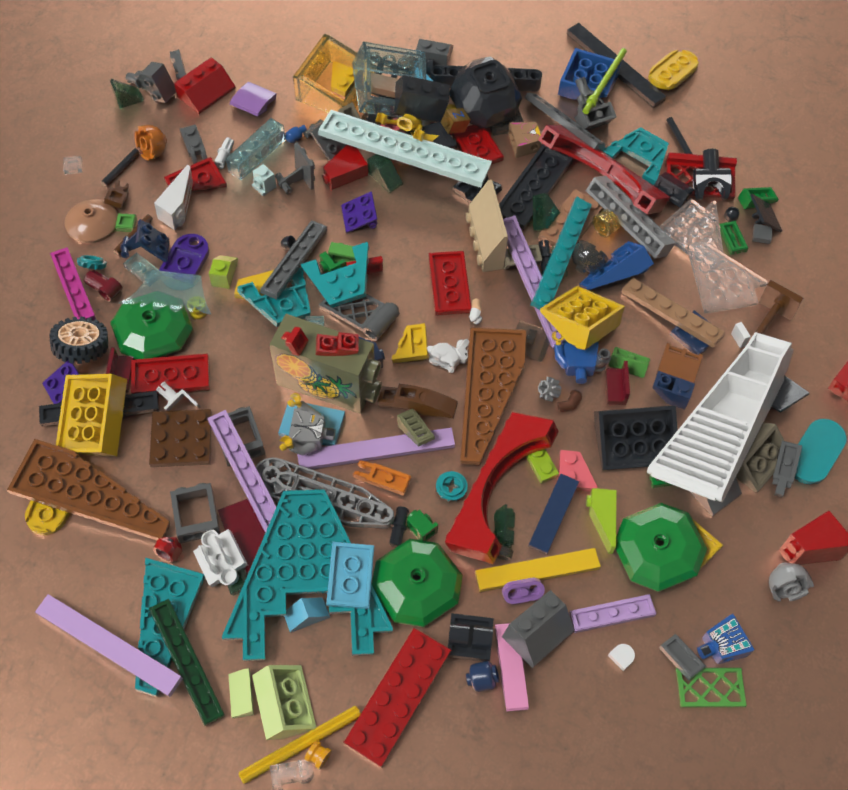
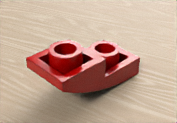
M339 332L337 336L317 334L316 355L345 356L358 354L359 334Z

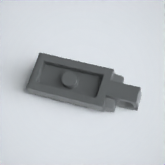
M178 49L170 51V58L175 72H178L176 74L177 80L186 75L182 56Z
M786 441L781 442L772 478V484L777 485L775 496L783 497L785 488H791L802 445Z

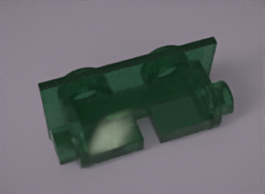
M507 504L497 509L494 514L495 530L493 534L497 537L499 543L503 545V548L511 549L512 545H514V531L509 530L508 527H515V512H513L512 508H507Z

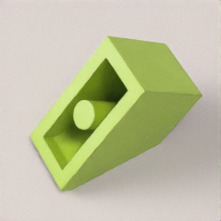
M220 255L213 259L209 271L212 286L230 288L238 258Z

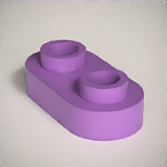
M527 578L506 583L502 589V595L507 603L518 604L540 599L544 594L545 588L538 578ZM515 589L513 593H509L510 590Z

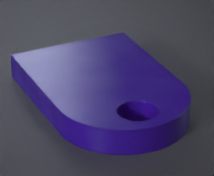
M186 234L179 237L168 253L167 262L162 263L159 274L193 285L209 256V246L206 239L198 234ZM194 241L199 242L197 245H190Z

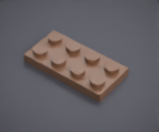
M575 189L540 232L539 239L543 241L548 240L552 246L556 244L576 197L592 204L577 243L604 208L593 198Z

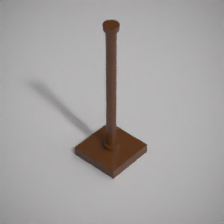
M770 280L759 301L760 304L768 307L770 311L756 332L763 334L777 313L792 320L804 298Z

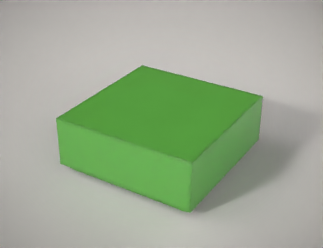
M118 213L115 226L116 231L131 232L136 225V214Z

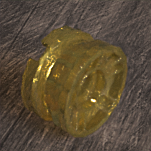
M605 209L600 214L595 215L592 220L595 230L603 237H608L620 227L617 216L612 211L609 212V209Z

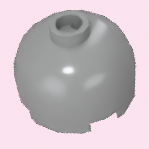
M787 562L779 564L772 571L768 582L773 598L780 602L781 598H788L789 601L800 599L809 594L808 589L810 587H814L811 576L804 567Z

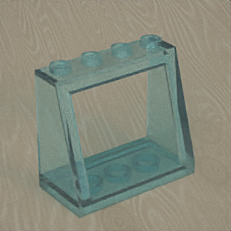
M363 42L352 62L358 108L361 113L376 115L384 113L391 117H403L394 115L395 99L371 96V71L398 76L406 75L426 80V54L424 51Z

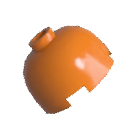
M142 125L138 126V131H135V144L137 148L140 147L143 159L152 160L164 153L167 138L158 127Z

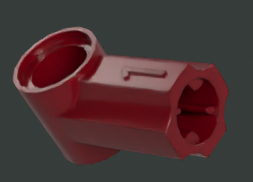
M89 270L86 273L85 284L98 291L107 301H111L123 289L120 282L113 277L107 278L96 270Z

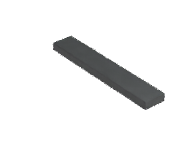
M526 94L525 99L593 149H604L606 146L604 142L538 94Z
M311 220L260 288L262 294L278 299L301 267V264L305 262L324 236L327 226Z

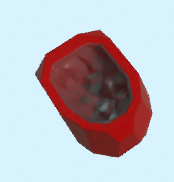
M169 536L159 538L153 550L161 559L175 562L182 553V546L176 537Z

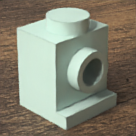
M264 164L253 170L254 183L252 187L262 196L276 188L275 174Z

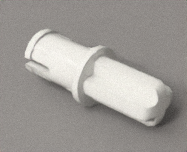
M229 137L224 140L222 147L217 151L218 155L214 163L219 169L224 168L227 158L231 155L230 151L234 140Z

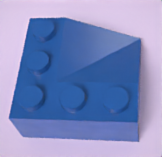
M575 48L560 80L558 95L577 99L580 96V92L575 80L582 79V77L586 78L589 89L595 91L615 59ZM621 62L600 94V98L607 97L614 87L619 75Z

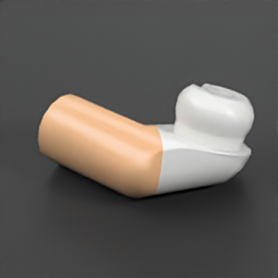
M476 298L472 300L469 318L474 324H479L482 321L480 316L481 301Z

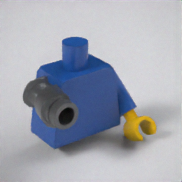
M556 331L552 333V339L556 341V344H554L555 360L562 369H565L566 375L576 377V383H586L587 376H593L594 372L605 370L606 365L610 362L609 350L601 349L597 354L599 341L583 350L563 340L564 337L562 335L560 339H557Z

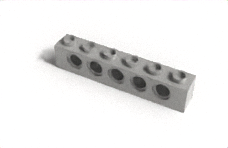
M607 176L593 178L585 191L635 240L645 246L646 250L655 259L666 257L676 242L647 214L635 207L632 200Z

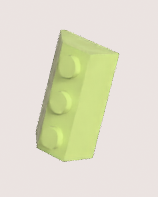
M268 665L252 675L266 740L285 739L316 728L301 665Z

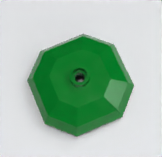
M155 291L123 302L110 322L121 354L135 359L159 358L180 351L193 331L182 299L161 291Z
M663 503L656 504L623 518L616 535L615 549L630 581L657 592L697 577L707 551V547L689 512ZM662 540L664 544L659 546L656 542Z
M408 539L376 560L371 584L381 605L394 623L424 628L458 605L463 575L439 543ZM419 575L421 579L414 580L413 577Z

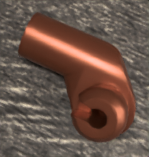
M572 390L567 401L558 402L559 412L576 409L582 400L581 392Z

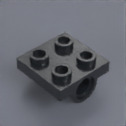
M451 613L448 648L451 650V653L448 657L490 662L494 618Z

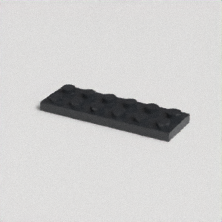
M543 144L499 203L503 219L516 216L520 228L524 230L573 161V157L552 150Z

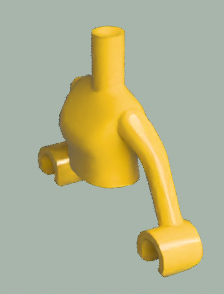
M384 113L377 114L376 122H380L382 125H398L400 129L405 131L413 130L415 131L413 138L419 139L421 142L423 141L425 132L422 131V121L415 116L405 114L396 120L387 119V115Z

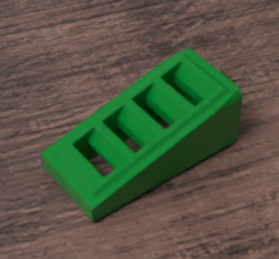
M772 187L744 188L738 196V200L744 209L755 208L750 196L751 194L769 204L779 200Z

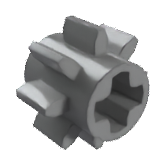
M547 377L543 381L541 380L538 385V391L541 394L540 398L553 402V398H558L562 391L559 385L560 381L551 377Z

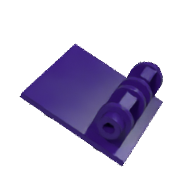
M372 191L341 205L346 233L366 224L371 229L376 228L378 219Z
M69 360L42 383L53 404L62 403L66 375H79L74 364L69 363Z

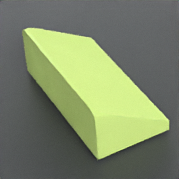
M246 668L228 674L231 717L238 718L254 715L250 669Z

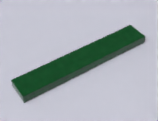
M167 599L150 607V614L179 675L183 678L182 681L204 727L224 717L225 714L170 600Z

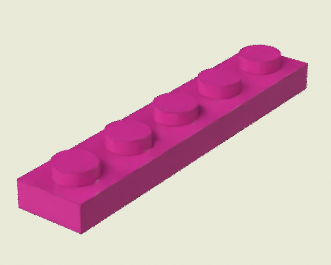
M68 247L50 253L74 317H77V319L85 317V320L89 317L95 320L96 317Z

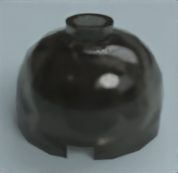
M580 240L576 244L572 253V260L576 265L575 269L582 274L585 272L589 274L597 273L605 266L609 259L603 251L598 252L595 250L596 246L584 240Z

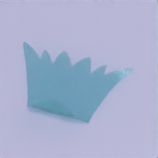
M151 270L149 276L139 289L130 297L118 303L133 304L142 301L140 307L153 301L154 310L163 308L168 304L172 311L178 312L185 305L186 309L190 312H193L195 307L205 314H211L205 301L201 275Z

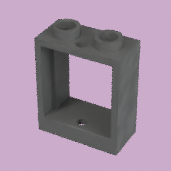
M250 406L246 408L241 407L228 413L233 425L247 421L250 423L256 440L244 444L250 458L253 459L265 455L264 445ZM223 451L227 466H231Z
M199 483L194 487H180L175 491H170L176 534L180 543L199 540L209 530H215L218 534H221L211 483ZM208 496L212 521L182 527L178 502Z

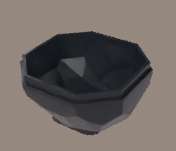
M491 56L473 60L459 69L449 91L450 98L457 109L463 108L470 118L469 123L484 129L513 119L522 100L521 93L511 72L505 65Z

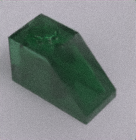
M375 154L367 159L368 174L386 191L391 193L403 185L392 161L388 157Z

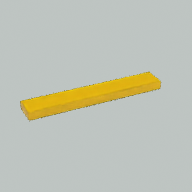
M591 548L475 570V576L479 592L503 588L506 583L527 578H538L541 581L599 570L601 566L596 549Z

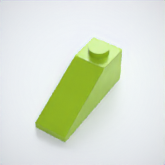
M592 488L590 495L586 496V507H589V516L608 554H613L616 548L617 490Z

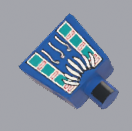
M734 614L729 615L709 629L702 637L705 644L697 647L698 654L702 659L712 656L717 664L746 658L755 650Z

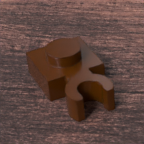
M117 180L115 188L110 187L104 203L121 209L127 198L129 184L126 183L124 187H121L120 181Z

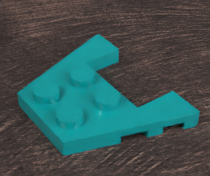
M640 127L625 135L623 139L612 142L610 146L604 147L601 151L613 159L623 151L649 167L643 173L642 178L654 185L658 179L669 143Z
M368 242L352 247L356 263L322 275L316 259L301 264L302 269L331 308L366 297L368 251L370 248Z
M299 268L290 281L293 287L284 289L278 299L267 295L261 296L253 282L237 287V292L276 327L280 326L285 314L301 319L310 317L311 311L302 268Z

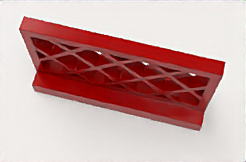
M669 152L665 161L666 172L677 179L684 174L689 179L685 184L693 183V177L687 170L703 168V155ZM719 156V168H730L731 191L728 199H734L737 158ZM671 167L678 168L681 172L675 175L671 172ZM713 187L715 190L712 192L704 190L703 197L721 198V195L717 188Z

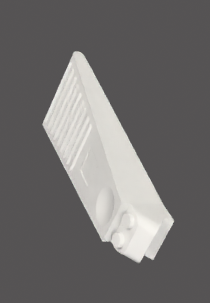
M755 332L747 346L652 461L647 469V474L713 501L723 502L781 388L794 350L791 348L792 343Z

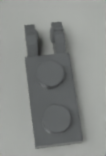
M196 124L180 128L181 136L193 164L198 161L196 155L201 154L203 160L207 159L205 147Z

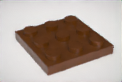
M211 409L152 412L150 467L210 465L211 426L207 418L212 416Z

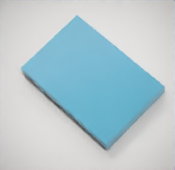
M287 404L278 432L279 436H289L294 408L297 409V406L290 407ZM308 404L325 417V428L336 429L335 439H323L322 445H336L345 417V411Z
M332 542L326 606L369 609L374 545Z

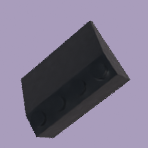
M676 406L594 411L595 433L602 470L649 467L678 431Z

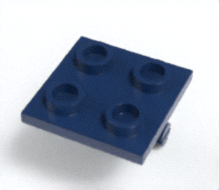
M140 219L137 232L131 237L125 236L123 238V243L120 246L123 258H128L131 250L142 247L163 262H167L169 238L166 234L153 228L151 224Z

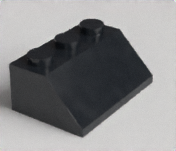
M403 75L395 82L394 115L404 116L405 114H410L420 120L440 122L449 103L450 85Z

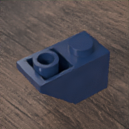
M658 371L652 388L667 404L685 410L695 383Z

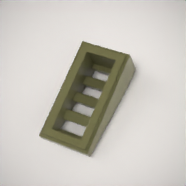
M414 409L397 415L398 427L417 446L435 439L434 434Z

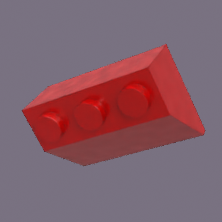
M212 57L174 83L177 97L198 114L236 88L223 66Z

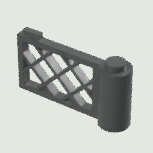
M366 294V297H363L362 302L353 303L351 301L350 304L339 305L333 308L327 306L328 303L325 299L319 304L321 309L363 331L373 341H377L400 314L396 304L387 302L384 304ZM374 304L378 306L375 310L367 311L366 306ZM365 307V312L354 313V308ZM352 308V314L344 315L341 313V310ZM366 316V320L363 324H360L355 320V318Z

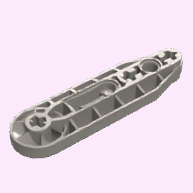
M267 458L256 465V469L274 501L279 502L283 491L325 489L336 513L340 514L339 519L342 525L388 529L394 522L395 516L391 507L387 506L363 487L280 458ZM284 466L287 468L285 472H280L279 470ZM299 471L313 475L312 479L299 475ZM319 477L331 481L332 483L331 485H327L317 481V478ZM339 484L351 489L347 492L336 488L335 485ZM355 490L362 492L368 496V499L353 493ZM363 508L371 509L368 513L360 512ZM347 516L359 520V522H348L343 520V517Z

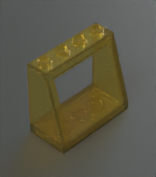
M324 34L293 75L295 100L328 113L330 110L338 112V109L352 102L356 108L358 104L362 103L366 94L365 91L355 88L354 85L343 100L317 84L316 81L329 63H333V61L360 71L362 55L330 35ZM368 60L366 74L367 72L376 73L377 65ZM365 75L364 84L368 85V82H367V79H366V75Z

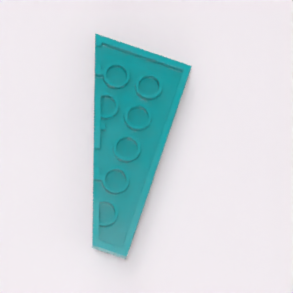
M145 558L144 592L141 605L138 649L169 668L172 658L150 614L149 608L169 599L183 629H185L205 579L204 574ZM136 676L135 690L137 692L154 697L158 696L159 690Z

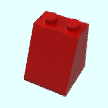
M828 510L792 533L779 550L786 561L799 565L839 561L848 554V532Z

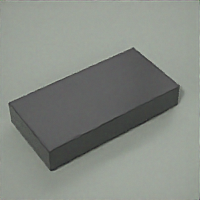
M677 634L673 635L659 647L688 681L706 667Z

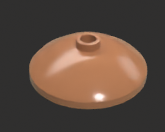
M90 199L82 201L73 206L67 213L65 228L69 236L78 242H100L108 238L116 230L118 214L113 206L105 204L103 200Z

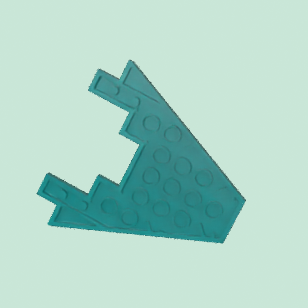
M325 489L283 491L222 634V640H243V661L265 660V617L286 616V595L328 593L332 542H351ZM372 584L369 609L329 606V614L350 613L352 656L374 655L373 633L393 632V627Z

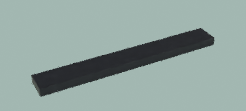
M580 23L567 29V34L586 51L612 59L616 58V53ZM622 59L618 75L619 79L653 108L665 101L666 95Z

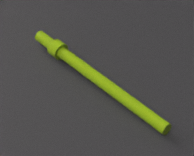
M625 48L620 50L594 93L587 99V104L583 109L584 114H588L592 107H595L598 97L627 53Z

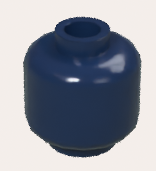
M489 661L472 664L469 673H466L468 686H472L476 692L495 689L496 683L499 682L496 665H492Z

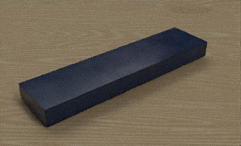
M560 474L530 540L529 547L548 554L579 481Z

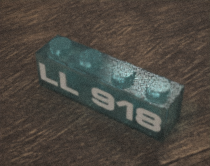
M270 118L226 158L228 172L240 180L247 176L285 140L284 125Z

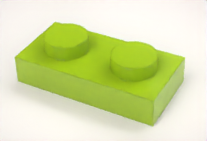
M546 449L525 456L541 484L559 477V472Z

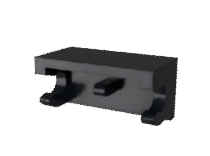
M667 172L659 175L654 184L656 188L670 196V202L680 208L688 201L687 198L695 190Z

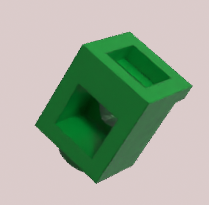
M420 509L418 511L414 510L408 515L407 528L418 540L427 541L438 533L437 522L433 523L430 516L426 513L423 514Z

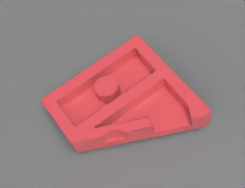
M560 450L559 476L563 474L579 481L576 488L577 491L591 492L592 488H597L581 453L578 451Z

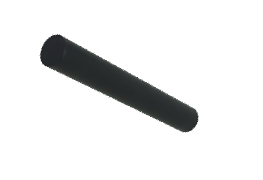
M667 118L666 121L685 154H692L673 118Z
M134 148L101 181L102 185L106 187L140 153L139 150Z

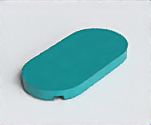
M818 419L810 424L798 445H802L795 474L796 480L804 484H817L822 482L828 475L847 441L846 433L838 423L829 419Z

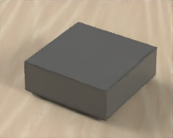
M754 224L752 241L770 244L772 228L770 226Z

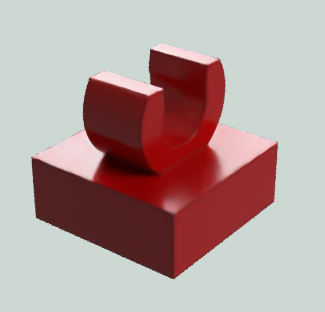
M294 327L291 333L286 331L281 337L282 340H286L285 345L290 349L291 353L297 356L301 354L309 341L300 327Z

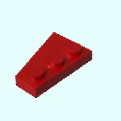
M211 157L190 165L193 180L191 191L227 187V183ZM183 169L164 177L167 186L175 180Z

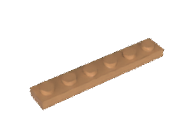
M632 278L622 288L624 295L713 348L724 337L725 332L635 278Z

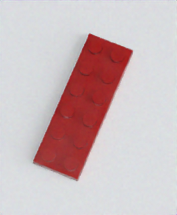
M413 628L343 743L382 768L451 653V650Z

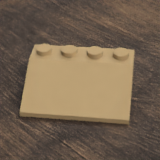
M488 180L469 204V210L466 213V221L471 226L469 227L470 236L474 237L473 248L478 253L477 263L478 266L481 265L482 272L504 269L508 239L493 182Z

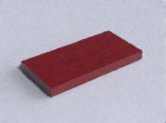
M248 499L218 510L225 531L229 529L232 532L248 564L240 570L244 582L265 535V531Z

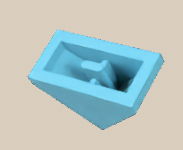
M323 597L299 599L286 610V616L284 617L289 631L292 633L328 619L330 615Z

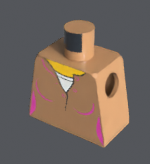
M511 122L509 124L508 135L516 158L538 152L541 148L542 143L538 139L543 131H539L536 122Z

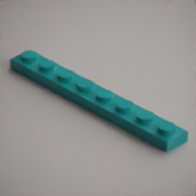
M576 197L572 203L530 304L539 310L554 300L592 204L579 197Z

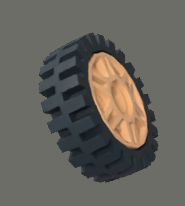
M72 317L73 320L66 318L65 322L61 320L51 328L49 334L52 354L56 355L57 359L62 358L64 362L69 360V363L72 364L77 361V364H82V361L90 363V359L95 361L97 357L101 358L107 352L108 331L106 326L104 327V324L102 322L99 323L96 319L93 321L89 317L87 320H85V317H80V319Z

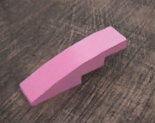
M510 623L495 624L500 677L506 711L528 710L522 657L502 638Z

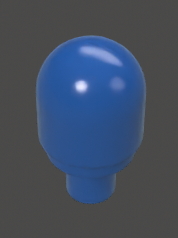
M305 125L299 128H291L285 133L286 141L295 143L301 139L302 133L307 131Z

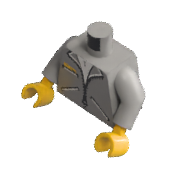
M298 393L291 394L290 397L295 402L290 399L287 403L290 407L297 406V409L294 408L289 436L285 435L280 439L284 443L279 448L282 451L289 448V451L304 456L320 450L323 439L334 440L336 429L325 428V417L307 403L301 401V396Z

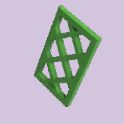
M677 668L675 669L680 707L747 706L742 668H705L696 675L690 684H687L682 679V673ZM703 673H715L718 677L710 684L701 675ZM736 673L737 681L733 684L724 674ZM697 679L708 687L702 696L691 687ZM720 679L731 687L725 695L714 687ZM689 690L698 698L697 702H685L684 694ZM711 690L721 700L719 702H708L704 697ZM734 690L740 695V702H731L727 697Z

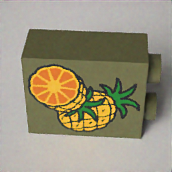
M285 314L269 344L277 385L359 414L362 413L367 401L371 403L376 402L381 391L382 382L377 380L381 369V362L374 360V343L359 338L358 354L319 356L316 355L317 334L337 336L339 331ZM294 327L302 328L309 340L299 356L293 355L285 345L286 340L281 339L286 331L291 333Z

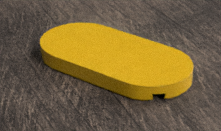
M678 50L671 51L651 67L648 79L652 85L660 89L676 88L697 70L699 65L698 58L688 50H682V52H678Z
M30 500L25 511V521L35 534L50 535L64 526L70 513Z

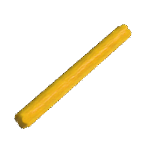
M353 706L239 771L238 774L242 783L246 784L310 747L316 740L320 741L357 720L361 715L358 707Z

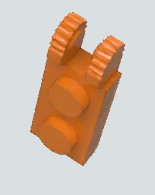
M363 460L359 461L358 467L368 472L370 471V473L354 471L353 474L354 478L362 482H367L402 496L405 495L411 481V476Z

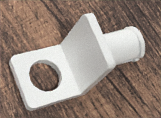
M165 381L160 385L166 391L160 386L156 389L168 401V404L164 407L166 411H170L184 395L196 407H200L183 389L176 393Z

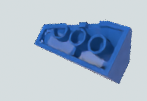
M628 241L611 254L612 258L610 260L603 261L600 264L601 268L599 270L592 271L579 285L587 290L644 273L654 263L645 246Z

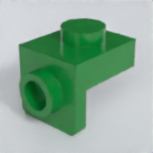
M326 251L319 254V266L323 272L328 273L346 266L344 259L334 263Z

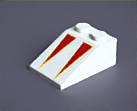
M189 165L182 170L154 202L157 218L173 230L178 226H182L186 219L193 185L191 166Z

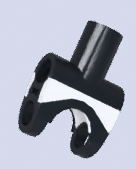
M717 149L704 150L703 168H694L693 189H695L696 200H703L704 190L708 186L717 188L722 200H728L731 170L730 168H719V152Z

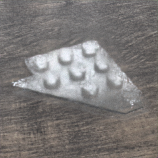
M690 199L659 226L676 242L675 246L711 273L723 263L724 253L716 201H713L704 208L693 199Z
M707 242L689 244L687 246L705 314L754 306L759 303L755 288L766 286L768 284L767 280Z

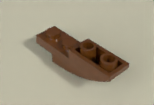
M400 383L398 388L382 386L377 400L379 406L414 409L418 415L454 419L458 405L457 400L439 392Z

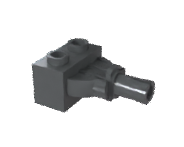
M151 62L142 71H137L135 74L131 72L126 74L128 83L136 84L138 88L146 90L154 101L166 103L176 93L174 83L165 65L162 63Z
M585 77L575 80L580 92V96L577 97L579 103L577 108L578 115L574 117L576 123L584 129L590 130L608 124L617 117L612 103H604L600 97H598L595 107H592L588 114H584L583 109L587 104L586 101L594 91L589 89Z

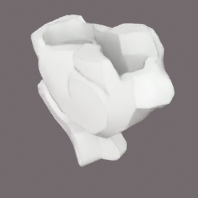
M469 340L457 341L456 348L448 343L428 346L429 362L453 373L459 363L465 364L468 361V351L466 349L469 345Z

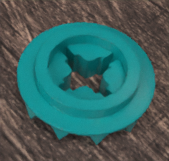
M83 255L77 258V264L83 268L101 270L107 267V262L98 256Z
M455 471L441 474L436 481V492L448 502L450 500L457 502L458 499L464 497L468 488L465 477ZM453 480L454 487L456 488H454L453 491L449 492V487L447 486H450Z

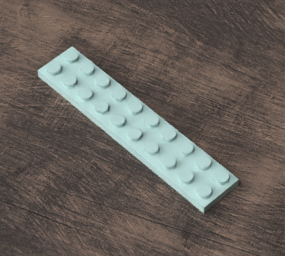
M330 110L318 131V135L480 188L492 161L424 139L421 142L419 139H414L411 135L334 110Z

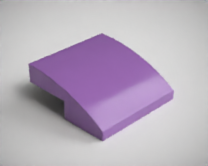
M247 82L233 96L230 105L259 116L267 111V105L276 99V93Z

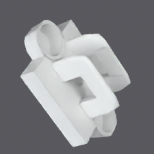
M229 529L221 534H218L215 530L205 532L201 537L202 545H199L193 551L203 574L211 587L216 586L220 582L223 585L232 586L239 579L238 571L248 564Z

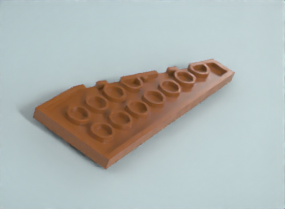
M470 328L461 464L480 465L525 365L526 330Z
M34 439L7 488L9 494L154 540L165 537L170 526L169 520L151 507H147L140 499L132 496L121 485L103 472H99L92 467V464L81 459L74 451L38 439Z

